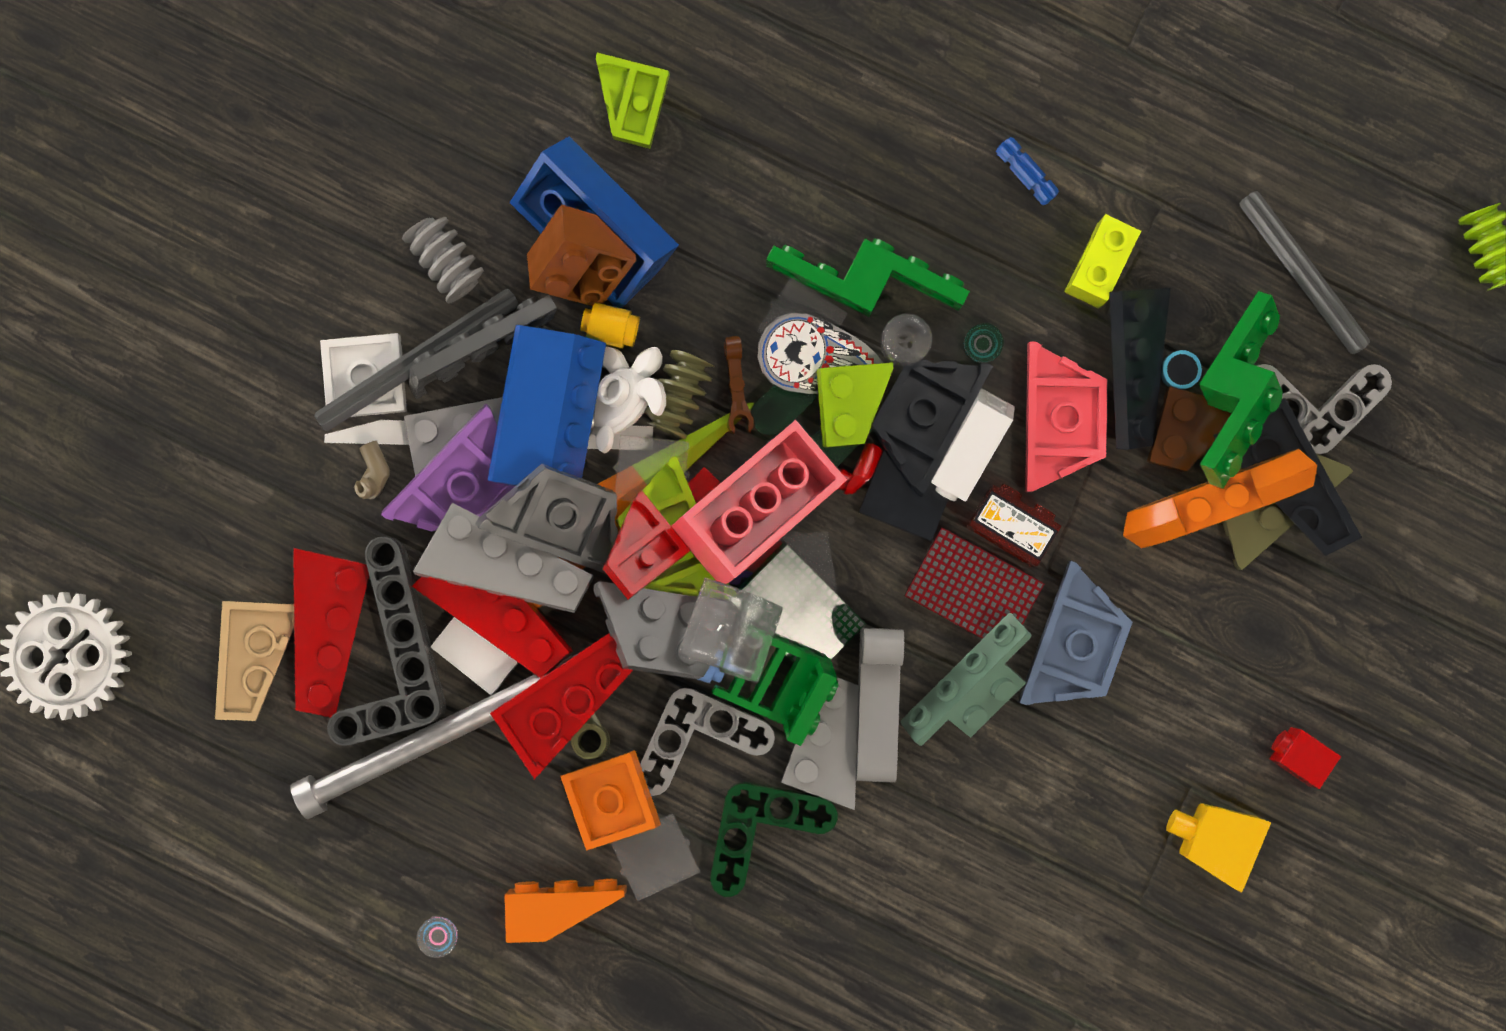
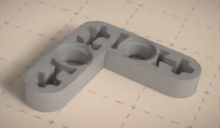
M1267 364L1257 365L1258 367L1275 372L1280 387L1284 391L1282 399H1290L1297 403L1299 407L1297 420L1309 442L1313 438L1309 431L1320 430L1328 422L1339 429L1338 432L1335 428L1328 429L1322 435L1321 439L1324 445L1311 444L1315 453L1319 455L1332 450L1387 395L1392 385L1391 375L1387 369L1380 365H1368L1356 371L1317 410L1276 368ZM1364 376H1377L1378 380L1375 385L1378 390H1369L1361 397L1354 394L1367 384ZM1341 399L1349 401L1354 408V414L1348 421L1339 419L1335 414V405Z
M680 688L669 698L640 765L643 772L644 770L650 772L653 770L658 759L650 758L652 751L663 759L674 760L672 767L664 763L661 769L660 776L665 779L664 783H656L653 788L648 786L651 796L660 795L669 787L694 729L756 756L764 755L770 751L775 740L774 731L770 724L760 718L695 689ZM686 694L693 697L692 704L697 707L695 713L688 711L682 722L690 724L687 732L677 724L665 722L668 715L674 720L676 719L680 707L675 704V700L677 698L684 699ZM718 710L727 711L733 719L730 730L723 733L716 732L710 725L712 714ZM740 717L748 720L743 728L756 731L759 726L765 729L764 736L768 738L766 745L759 743L757 748H753L750 746L751 739L741 733L739 741L731 739L738 729ZM673 730L679 734L681 745L678 750L669 753L661 749L658 740L662 732Z

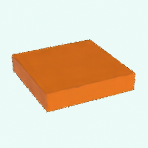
M635 750L560 776L586 851L657 828L661 825Z

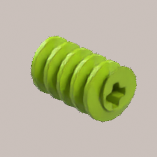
M1501 203L1469 213L1458 220L1460 225H1473L1463 235L1465 240H1478L1469 248L1470 254H1483L1474 263L1475 269H1488L1479 278L1480 283H1493V286L1487 291L1506 285V225L1502 223L1506 219V210L1497 209Z

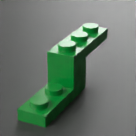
M874 238L873 242L864 239L844 280L838 278L839 272L836 269L820 262L817 266H814L803 260V253L787 245H784L782 249L773 245L766 259L767 267L867 317H870L890 277L957 311L961 309L970 292L963 288L964 282L946 273L941 277L929 271L930 266L926 262L913 256L905 259L893 253L895 250L893 246Z
M1260 291L1253 298L1199 384L1208 405L1232 413L1200 463L1209 484L1224 489L1230 477H1234L1239 472L1243 456L1250 445L1258 441L1262 433L1263 424L1270 413L1278 409L1282 400L1283 392L1275 372L1254 365L1259 357L1260 348L1268 335H1272L1276 331L1280 320L1273 296Z

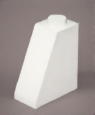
M981 388L931 481L932 484L937 486L935 490L940 495L952 501H956L957 498L965 502L967 501L1011 425L1015 406Z

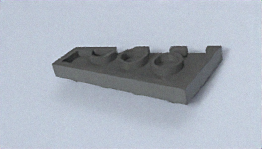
M550 295L538 300L537 296L531 297L516 307L517 312L507 317H504L503 314H498L482 325L484 329L472 335L469 332L457 335L448 342L449 347L438 353H435L434 350H429L413 360L415 365L410 367L408 385L415 399L417 400L428 393L424 386L438 379L446 383L458 375L457 372L465 367L464 362L471 359L472 362L479 363L490 357L499 349L498 342L503 339L506 345L512 344L516 325L539 328L554 318L557 307Z

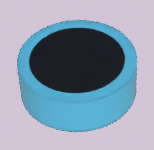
M1175 351L1162 362L1161 378L1168 387L1171 386L1185 390L1195 385L1201 377V363L1197 356L1189 351Z

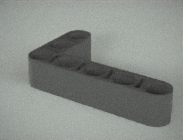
M377 537L371 540L365 550V560L400 695L341 710L333 714L327 725V733L334 743L341 746L352 745L433 723L442 717L446 709L445 698L418 592L412 587L415 581L407 550L403 543L390 537ZM390 544L395 551V557L389 565L384 566L378 559V551L383 545ZM396 581L403 585L405 591L403 599L397 604L391 602L387 596L389 586ZM404 619L409 620L414 626V635L407 642L401 640L397 634L398 624ZM413 657L420 659L424 665V673L417 680L411 678L407 672V664ZM421 696L429 697L434 703V711L430 717L421 716L416 709L417 700ZM383 706L392 708L396 714V720L392 727H386L380 723L378 714ZM345 716L352 717L357 723V732L353 737L346 736L341 730V722Z

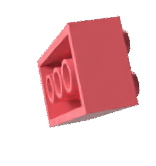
M795 420L680 517L671 527L717 583L724 587L802 521L847 479Z

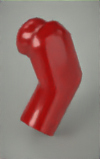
M865 444L853 472L850 473L845 469L839 470L847 480L838 490L844 491L843 494L846 495L854 494L869 481L878 465L883 452L882 449L874 444Z

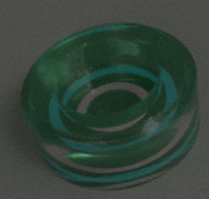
M987 323L973 326L967 332L963 342L966 355L977 363H989L995 360L1000 355L1004 345L1003 336L999 329Z

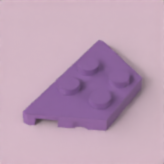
M485 404L382 510L381 515L384 518L392 521L397 519L415 524L417 528L436 531L452 503L480 517L515 487L488 481L497 431V423L489 405Z

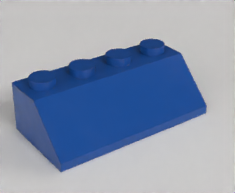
M570 136L541 152L510 201V204L540 233H542L561 204L596 214L636 255V262L607 299L614 307L623 308L662 269L679 246Z
M516 325L488 481L516 486L541 464L582 479L605 354V342L571 333Z

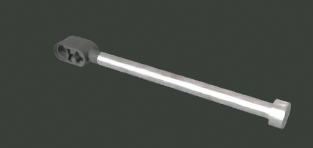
M574 656L563 660L556 668H558ZM532 675L321 779L315 780L313 776L309 775L292 783L290 788L297 808L306 819L327 811V801L494 721L490 714L492 711L541 678L537 675Z

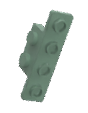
M1012 613L1007 614L901 720V725L919 746H922L948 720L971 738L1026 684L1021 676L1006 664L1032 636Z

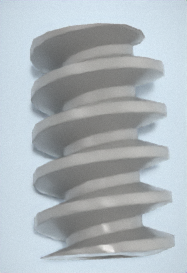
M447 217L436 220L434 218H426L409 228L403 235L402 240L405 243H412L410 246L412 254L414 256H421L419 264L423 268H430L428 271L429 278L432 281H439L437 284L438 291L440 293H448L445 301L448 304L453 303L468 294L478 284V279L484 270L482 267L474 270L469 269V266L476 258L473 254L463 258L460 256L466 248L464 242L452 245L451 241L458 234L455 229L447 232L442 231L449 221Z

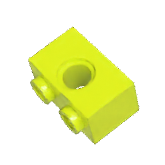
M1105 214L1097 223L1064 292L1098 309L1108 301L1110 297L1109 292L1113 291L1141 231Z

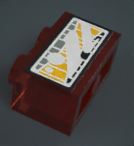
M1002 484L1000 488L995 485L989 487L967 523L966 528L1030 567H1037L1061 528V525L1053 521L1056 515L1038 504L1031 508L1021 502L1022 494L1008 485Z

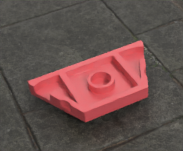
M1029 342L1027 344L1025 492H1033L1106 457L1107 379L1091 370L1087 371L1079 367L1077 363L1064 356L1060 357L1048 351L1037 342Z

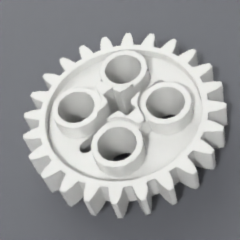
M59 592L57 600L54 595H43V605L38 601L28 602L31 614L25 611H17L15 614L21 624L7 625L6 629L13 634L12 639L0 640V644L10 648L9 654L0 656V661L9 662L10 667L0 674L5 677L12 676L14 679L6 688L8 691H22L17 699V703L22 704L32 700L30 706L31 713H38L45 707L44 715L46 719L55 718L59 712L61 720H68L72 718L73 711L80 718L88 716V707L92 711L103 709L100 698L106 701L114 700L115 696L110 687H123L125 684L117 675L122 672H130L128 666L121 664V658L132 655L131 651L121 650L120 645L128 641L130 637L126 635L118 636L116 633L124 623L122 621L109 622L114 610L112 608H105L98 612L101 600L91 599L86 604V594H75L73 599H71L69 592ZM64 618L71 624V632L66 638L62 637L59 632V624ZM88 629L90 635L85 640L79 642L84 636L85 630ZM91 645L96 646L100 654L99 660L95 665H92L87 659V650ZM36 647L42 650L44 656L43 662L39 667L32 661V652ZM62 649H70L66 654V658L69 660L68 663H60L65 657ZM52 670L46 677L45 682H42V675L46 671ZM64 674H67L72 681V688L67 694L60 688V679Z

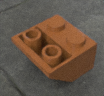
M561 204L527 253L530 290L593 306L594 303L604 304L636 262V255L596 214Z

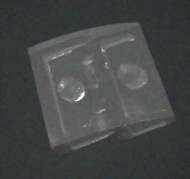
M704 578L678 653L682 657L717 667L720 672L758 683L783 607L744 590Z

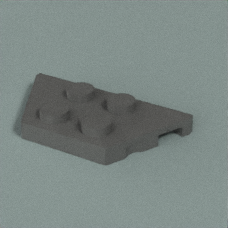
M541 464L478 518L476 525L484 531L606 574L603 567L618 535V528L615 525L617 495L613 490Z
M598 581L594 584L593 591L596 597L600 596L608 617L605 622L610 636L616 641V652L624 669L700 679L706 674L742 612L732 602L645 588L627 600L614 583Z

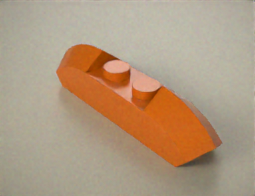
M1300 449L1239 470L1234 477H1230L1224 489L1205 482L1127 512L1123 536L1140 548H1146L1262 508L1313 487L1317 464Z

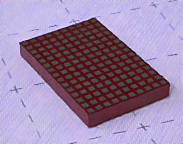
M940 528L904 596L983 639L1009 613H1012L1023 625L1045 584L950 531Z

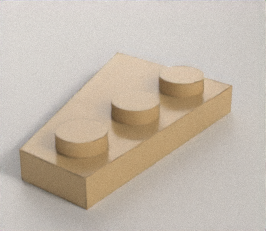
M222 601L215 720L256 721L258 719L294 630V604Z

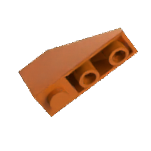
M617 879L594 880V886H578V881L561 880L554 882V887L539 888V882L534 881L515 883V889H509L505 894L506 943L546 942L623 898L627 892V885H617Z

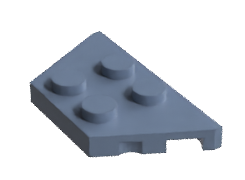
M1068 561L1018 703L1030 705L1079 698L1103 697L1107 695L1133 622L1120 608H1117L1109 600L1107 594L1099 586H1096L1081 570V567L1073 561Z

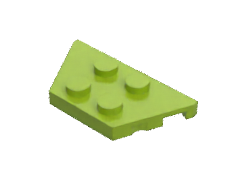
M677 456L670 458L642 490L671 526L696 505ZM631 503L616 519L619 529L623 524ZM691 551L644 587L645 589L703 598L729 599L733 594L729 583L721 587Z

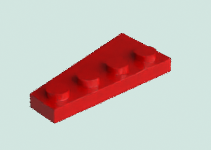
M293 548L295 710L332 717L337 711L369 579L367 564Z
M421 577L412 585L414 589L539 678H543L553 671L573 652L571 647L533 603L526 602L524 599L507 595L501 596L465 585L463 587L432 577Z

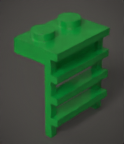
M747 624L744 633L755 639L728 690L715 684L712 694L783 724L787 741L801 746L806 736L813 735L820 721L819 712L825 701L830 702L837 691L838 680L832 661L827 656L823 655L821 657L810 652L809 648L796 646L784 637L778 638L769 634L766 629L761 627L758 629ZM764 644H770L776 648L749 699L739 695ZM786 652L797 657L770 708L760 704V701Z

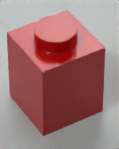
M1290 727L1288 732L1286 730L1282 731L1272 745L1274 753L1270 760L1306 785L1320 789L1342 756L1302 729Z

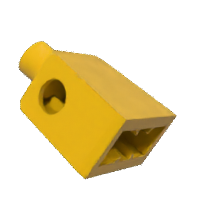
M1200 803L1193 817L1174 810L1168 820L1166 831L1184 839L1179 854L1228 886L1243 892L1271 822L1254 815Z

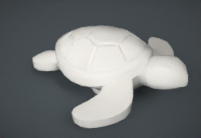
M606 346L602 367L606 368L610 374L599 382L591 430L596 436L595 442L599 451L607 453L612 448L614 436L636 423L648 405L653 414L660 416L666 407L664 386L659 380L650 378L662 365L663 356L659 348L651 347L642 351L636 357L633 365L629 367L621 351Z

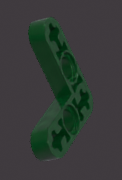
M739 782L732 785L725 798L711 870L713 890L721 896L732 897L743 889L746 882L757 822L815 834H825L831 831L837 823L838 812L835 805L831 801L816 795L749 782ZM741 790L749 791V798L760 800V792L768 793L764 802L765 815H756L759 806L747 805L745 811L737 810L738 804L732 801V796H739ZM786 797L792 802L793 810L787 818L779 819L772 815L770 805L775 798ZM798 800L807 801L804 809L816 811L818 805H825L826 813L831 814L830 820H823L822 825L817 826L813 817L802 815L803 823L795 822L799 813ZM732 828L743 830L747 836L746 845L739 850L728 848L724 842L726 832ZM720 853L731 858L744 857L743 864L735 861L733 873L734 876L740 877L739 882H732L730 888L723 887V880L717 878L718 873H725L728 860H720Z

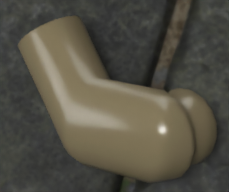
M377 441L369 442L359 448L367 469L361 480L356 481L354 489L357 496L362 499L378 497L390 476L389 466Z

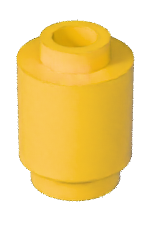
M594 303L592 309L585 308L580 330L587 332V338L605 342L609 346L622 349L624 345L633 347L637 337L640 317L631 315V310Z

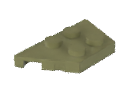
M1316 454L1334 487L1338 486L1353 472L1349 466ZM1276 503L1222 522L1225 534L1229 536L1235 558L1232 560L1235 568L1238 571L1243 570L1294 525L1293 521Z

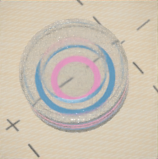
M443 916L429 918L420 926L417 933L418 947L425 955L432 958L446 956L452 951L458 941V931L455 924Z

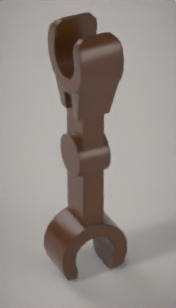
M739 336L726 337L724 356L728 363V388L731 392L732 401L727 428L734 435V420L736 418H743L747 421V432L750 433L754 426V418L750 413L744 396L745 383L741 368V338Z

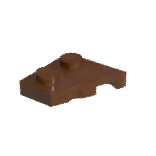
M1171 386L1168 387L1157 422L1154 443L1150 448L1147 462L1180 472H1187L1215 441L1213 435L1222 430L1232 413L1208 405L1203 395Z

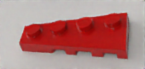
M610 633L490 713L534 780L633 671L622 667L616 652V641L610 636Z

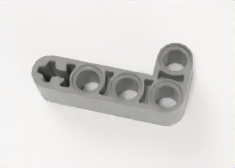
M861 628L856 781L896 782L900 666L903 665L904 660L903 629Z

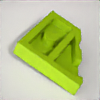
M597 53L596 62L613 139L650 149L670 76L669 71Z
M893 362L816 369L823 447L865 444L893 371Z

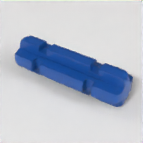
M1014 138L1006 139L996 150L998 156L1005 163L1009 162L1011 164L1009 168L1028 190H1034L1033 196L1040 204H1048L1059 193L1058 188L1051 180L1046 181L1044 178L1046 174L1026 152L1022 153L1020 151L1022 147Z

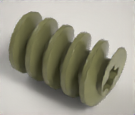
M671 350L669 356L677 365L665 364L663 367V371L671 379H658L665 389L666 407L660 416L653 414L650 407H647L644 413L652 420L646 423L666 433L686 439L687 435L679 426L680 424H693V420L685 412L686 410H699L700 406L692 399V396H705L706 392L698 383L699 381L711 382L713 378L704 369L705 367L715 366L684 351Z

